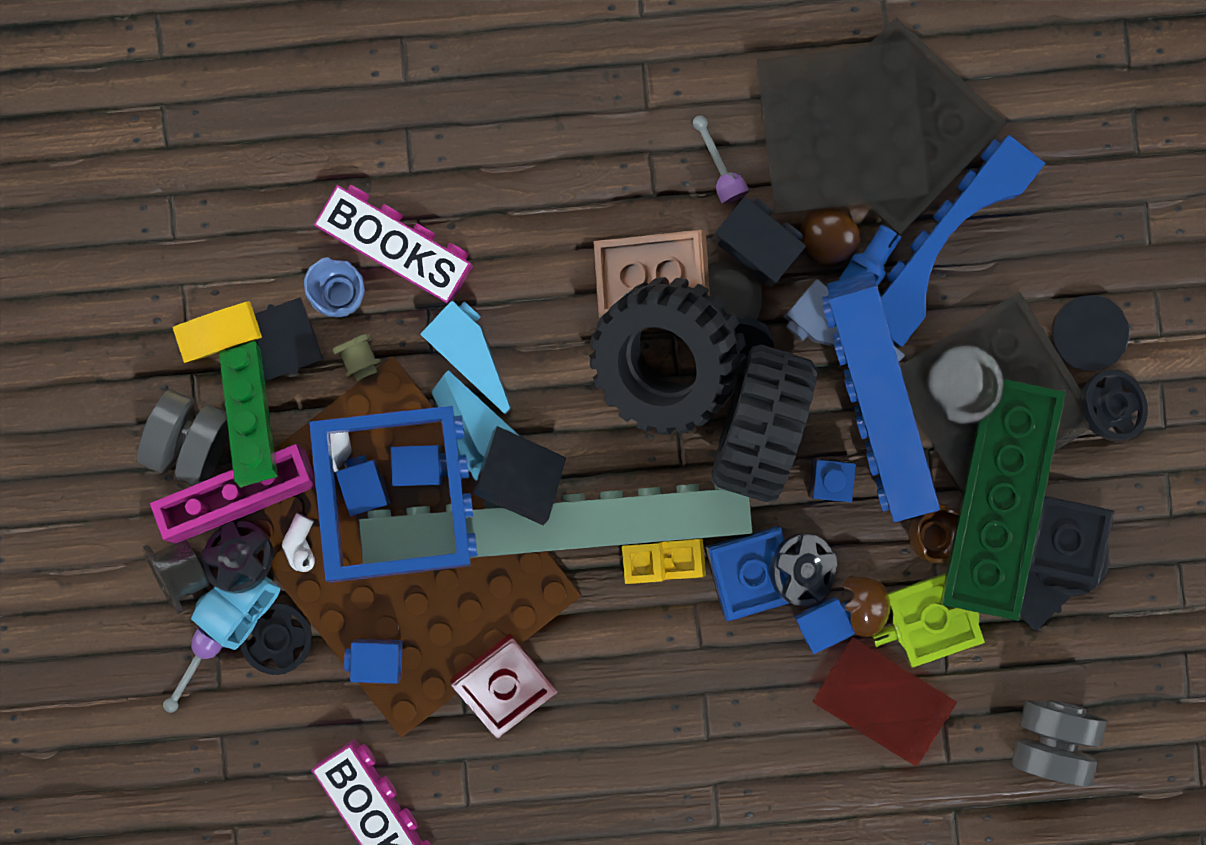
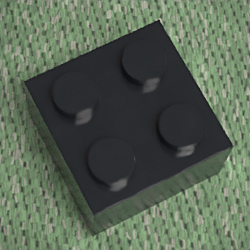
M745 196L714 233L711 240L771 288L806 245L800 241L803 235L787 222L781 226L770 217L773 211L757 197H754L751 201Z

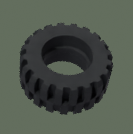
M666 277L656 278L649 284L643 282L635 286L613 304L596 324L598 330L592 334L590 342L591 348L595 349V351L589 355L591 369L597 370L593 380L597 389L603 388L606 393L603 397L604 401L609 407L614 404L621 411L618 416L626 422L633 419L638 422L636 427L645 431L655 427L658 434L670 435L675 429L678 433L689 432L696 425L702 426L718 413L738 388L742 379L741 372L745 368L747 357L744 353H739L746 346L744 334L736 333L735 328L739 322L735 314L728 315L723 307L726 303L719 296L715 299L708 296V288L699 283L694 288L689 287V281L682 278H675L670 284ZM657 327L669 330L678 335L689 346L696 362L697 375L695 382L685 384L670 382L658 376L648 366L640 347V335L643 328Z
M762 344L751 347L747 355L745 368L741 372V382L735 390L715 456L711 481L717 488L766 503L779 498L794 463L814 395L818 369L811 359Z

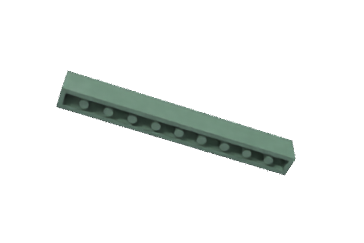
M699 484L676 486L677 493L662 494L661 487L638 489L639 496L623 497V490L600 492V499L586 501L584 493L561 495L562 503H553L549 520L544 526L489 501L484 502L485 509L473 510V517L466 518L467 533H475L478 556L474 557L752 534L749 497L717 488L715 484V490L700 491ZM451 504L445 505L446 512L430 513V506L406 508V516L391 517V509L367 511L368 519H359L363 564L457 553Z

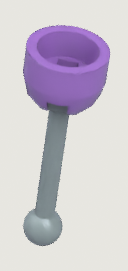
M702 115L696 116L692 122L693 127L700 131L721 175L716 184L717 195L722 205L732 203L750 192L749 188L740 175L728 173L706 128L708 125L707 119Z
M198 627L191 640V647L195 657L172 696L163 702V708L166 712L172 713L178 709V699L201 660L213 658L223 647L201 627Z

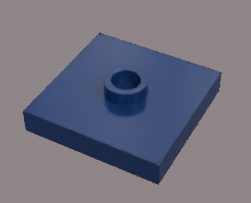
M774 526L752 534L705 546L723 616L727 622L788 604L776 593L770 578L772 556L779 544L784 541L780 526ZM780 571V579L784 587L787 576Z

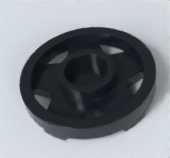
M1106 370L1094 375L1083 387L1080 397L1083 412L1090 425L1089 428L1094 434L1109 441L1120 442L1131 439L1142 431L1148 417V404L1141 386L1130 375L1119 370ZM1103 379L1101 388L1095 387ZM1121 382H1123L1131 390L1132 393L1124 392ZM1138 410L1137 420L1134 425L1131 414ZM1112 427L1117 433H1114L1109 429Z
M246 521L228 522L221 525L212 534L202 550L201 563L203 564L204 573L215 587L224 592L234 594L247 592L258 586L269 573L273 562V546L268 535L253 523ZM240 529H247L254 532L243 536ZM264 547V559L261 564L257 559V554ZM212 567L219 568L217 578ZM240 576L250 578L249 581L243 584L235 585Z
M805 533L794 534L782 541L772 556L770 578L773 588L784 601L790 604L809 606L820 602L829 595L828 592L834 583L836 566H838L837 559L830 546L820 537ZM797 542L795 553H785L793 544ZM816 545L821 549L823 553H817ZM780 571L787 576L784 587L781 583ZM805 591L810 596L804 599H798Z
M273 603L268 609H275L271 618L265 619L260 617L251 632L256 638V642L249 649L246 639L240 647L245 659L252 667L266 674L280 675L291 672L305 661L312 646V630L307 618L297 608L285 603ZM292 615L299 620L303 628L292 625ZM304 646L300 657L295 661L294 649ZM272 658L279 668L268 667L261 662Z

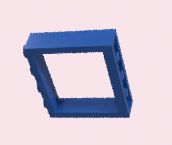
M453 406L309 422L325 581L332 583L471 566L470 557L478 556L475 533H467L466 518L473 517L471 493L463 494L461 478H469L466 454L459 455L457 439H464L462 415L454 416ZM442 421L457 553L344 566L330 434Z

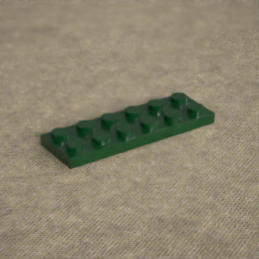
M991 376L986 377L940 600L941 605L1019 621L1066 392Z

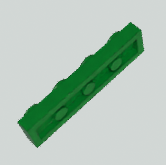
M256 341L219 351L234 480L239 487L278 477L261 349Z

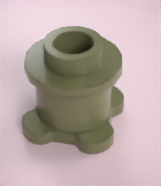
M364 334L332 349L334 355H341L348 371L345 373L346 378L354 376L356 382L366 376L378 373L375 366L379 365L381 361L380 359H375L370 348L371 335Z

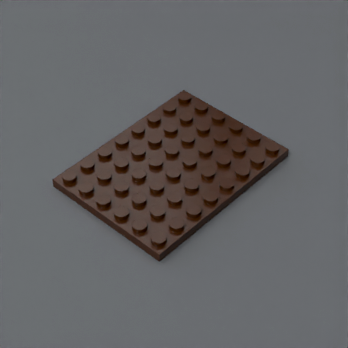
M391 356L376 368L378 373L363 378L309 422L435 407L398 360ZM442 421L348 432L352 451L347 460L366 455L367 461L378 459L391 500L390 504L369 511L391 509V517L406 516V508L430 506V513L446 512L445 505L451 504L448 476H442V484L392 486L391 447L441 445V453H446ZM308 422L274 449V453L297 444L306 450L314 471L310 425ZM344 464L338 471L345 469ZM468 470L469 478H461L463 494L471 493L473 510L485 509L484 502L487 500L473 494L476 480ZM334 472L344 566L360 565L363 562L359 519H368L367 511L349 516L336 472ZM316 487L233 520L234 522L246 521L253 523L268 535L273 546V562L270 572L343 664L345 649L351 648V643L356 639L403 640L402 676L397 684L358 682L401 738L458 694L450 683V679L510 633L519 644H522L582 596L548 551L470 558L471 566L329 583L325 581ZM296 513L307 516L314 521L306 536V540L315 558V563L312 569L307 572L293 569L282 548V541ZM240 529L243 536L254 532L247 529ZM264 547L257 554L262 561L264 559Z

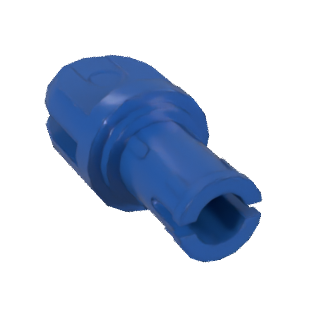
M880 225L864 253L853 255L839 280L873 271L878 287L887 274L884 271L886 269L884 264L901 240V236L897 235L890 228Z

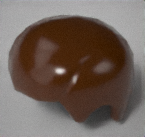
M820 207L809 212L800 223L799 232L803 235L800 241L806 245L803 250L811 260L819 265L838 266L849 261L858 250L860 243L858 226L850 215L840 209Z
M939 504V511L916 516L912 519L908 538L910 546L920 558L931 563L944 564L949 562L958 512L949 509L945 504Z
M849 576L844 582V588L853 592L854 598L845 605V608L851 613L852 628L857 635L873 637L882 630L887 622L891 609L888 592L885 586L877 580Z

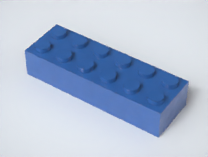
M870 271L828 283V295L822 297L823 308L829 328L837 326L838 333L833 334L834 346L840 366L848 364L849 369L844 370L850 401L851 403L859 401L860 404L854 406L856 421L861 438L870 439V441L865 442L866 455L872 476L880 474V477H876L875 480L883 512L890 510L894 522L939 511L940 507L874 273Z

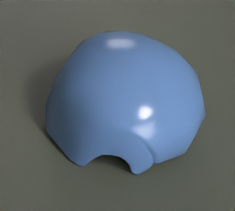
M328 257L321 258L308 268L303 280L305 295L312 307L319 313L329 317H343L355 312L360 307L365 295L363 277L348 261L332 260Z

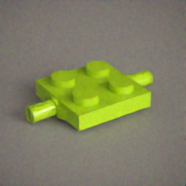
M946 573L888 592L890 610L892 612V625L882 628L878 634L872 637L876 647L898 640L904 647L909 665L912 668L983 644L985 641L979 627L978 612L940 604Z

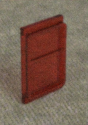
M854 637L850 639L835 665L831 667L829 675L812 700L817 706L916 767L925 753L928 752L930 745L945 721L948 720L951 711L957 703L949 696Z

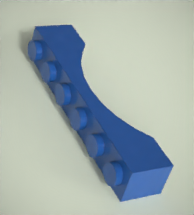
M1010 135L1000 142L994 139L980 156L985 161L976 173L971 169L966 173L956 187L961 191L953 203L946 200L933 216L937 223L929 233L922 230L909 247L914 253L905 264L899 260L885 277L890 283L880 294V298L896 348L902 347L926 317V293L929 276L936 257L948 237L965 219L978 210L996 202L1013 199L1021 195L1046 164Z

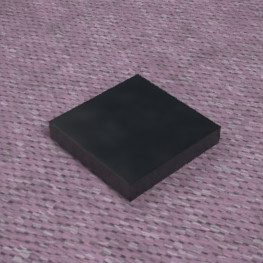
M496 426L491 434L473 494L544 526L551 514L566 457Z
M1044 496L1029 571L1099 586L1115 510Z

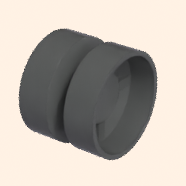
M167 390L156 404L144 426L137 453V463L165 474L177 459L176 480L194 486L210 479L220 462L229 439L226 412L211 405H206L194 419L196 400L174 390Z
M1026 700L1020 726L1040 735L1039 740L1017 739L1011 765L1021 771L1046 779L1090 787L1093 785L1098 760L1079 751L1078 747L1079 745L1090 747L1102 746L1107 720L1086 713L1087 709L1065 702L1048 700V703Z

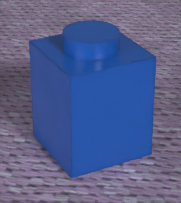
M441 445L391 447L392 486L442 484V476H448L446 453H441Z
M366 455L343 461L345 469L337 471L336 475L349 516L391 503L378 459L367 461Z
M812 459L809 497L852 503L856 464Z
M833 596L793 616L813 654L855 634L851 626V613L845 608V605L848 603L847 601L840 604L839 599Z
M354 640L351 643V648L345 649L344 670L345 672H351L350 682L397 684L402 676L403 640Z

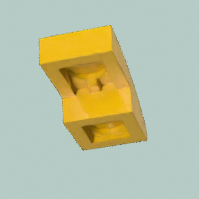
M250 301L224 308L172 327L184 363L194 362L219 351L262 338Z
M703 538L622 546L625 584L661 582L671 579L706 576Z

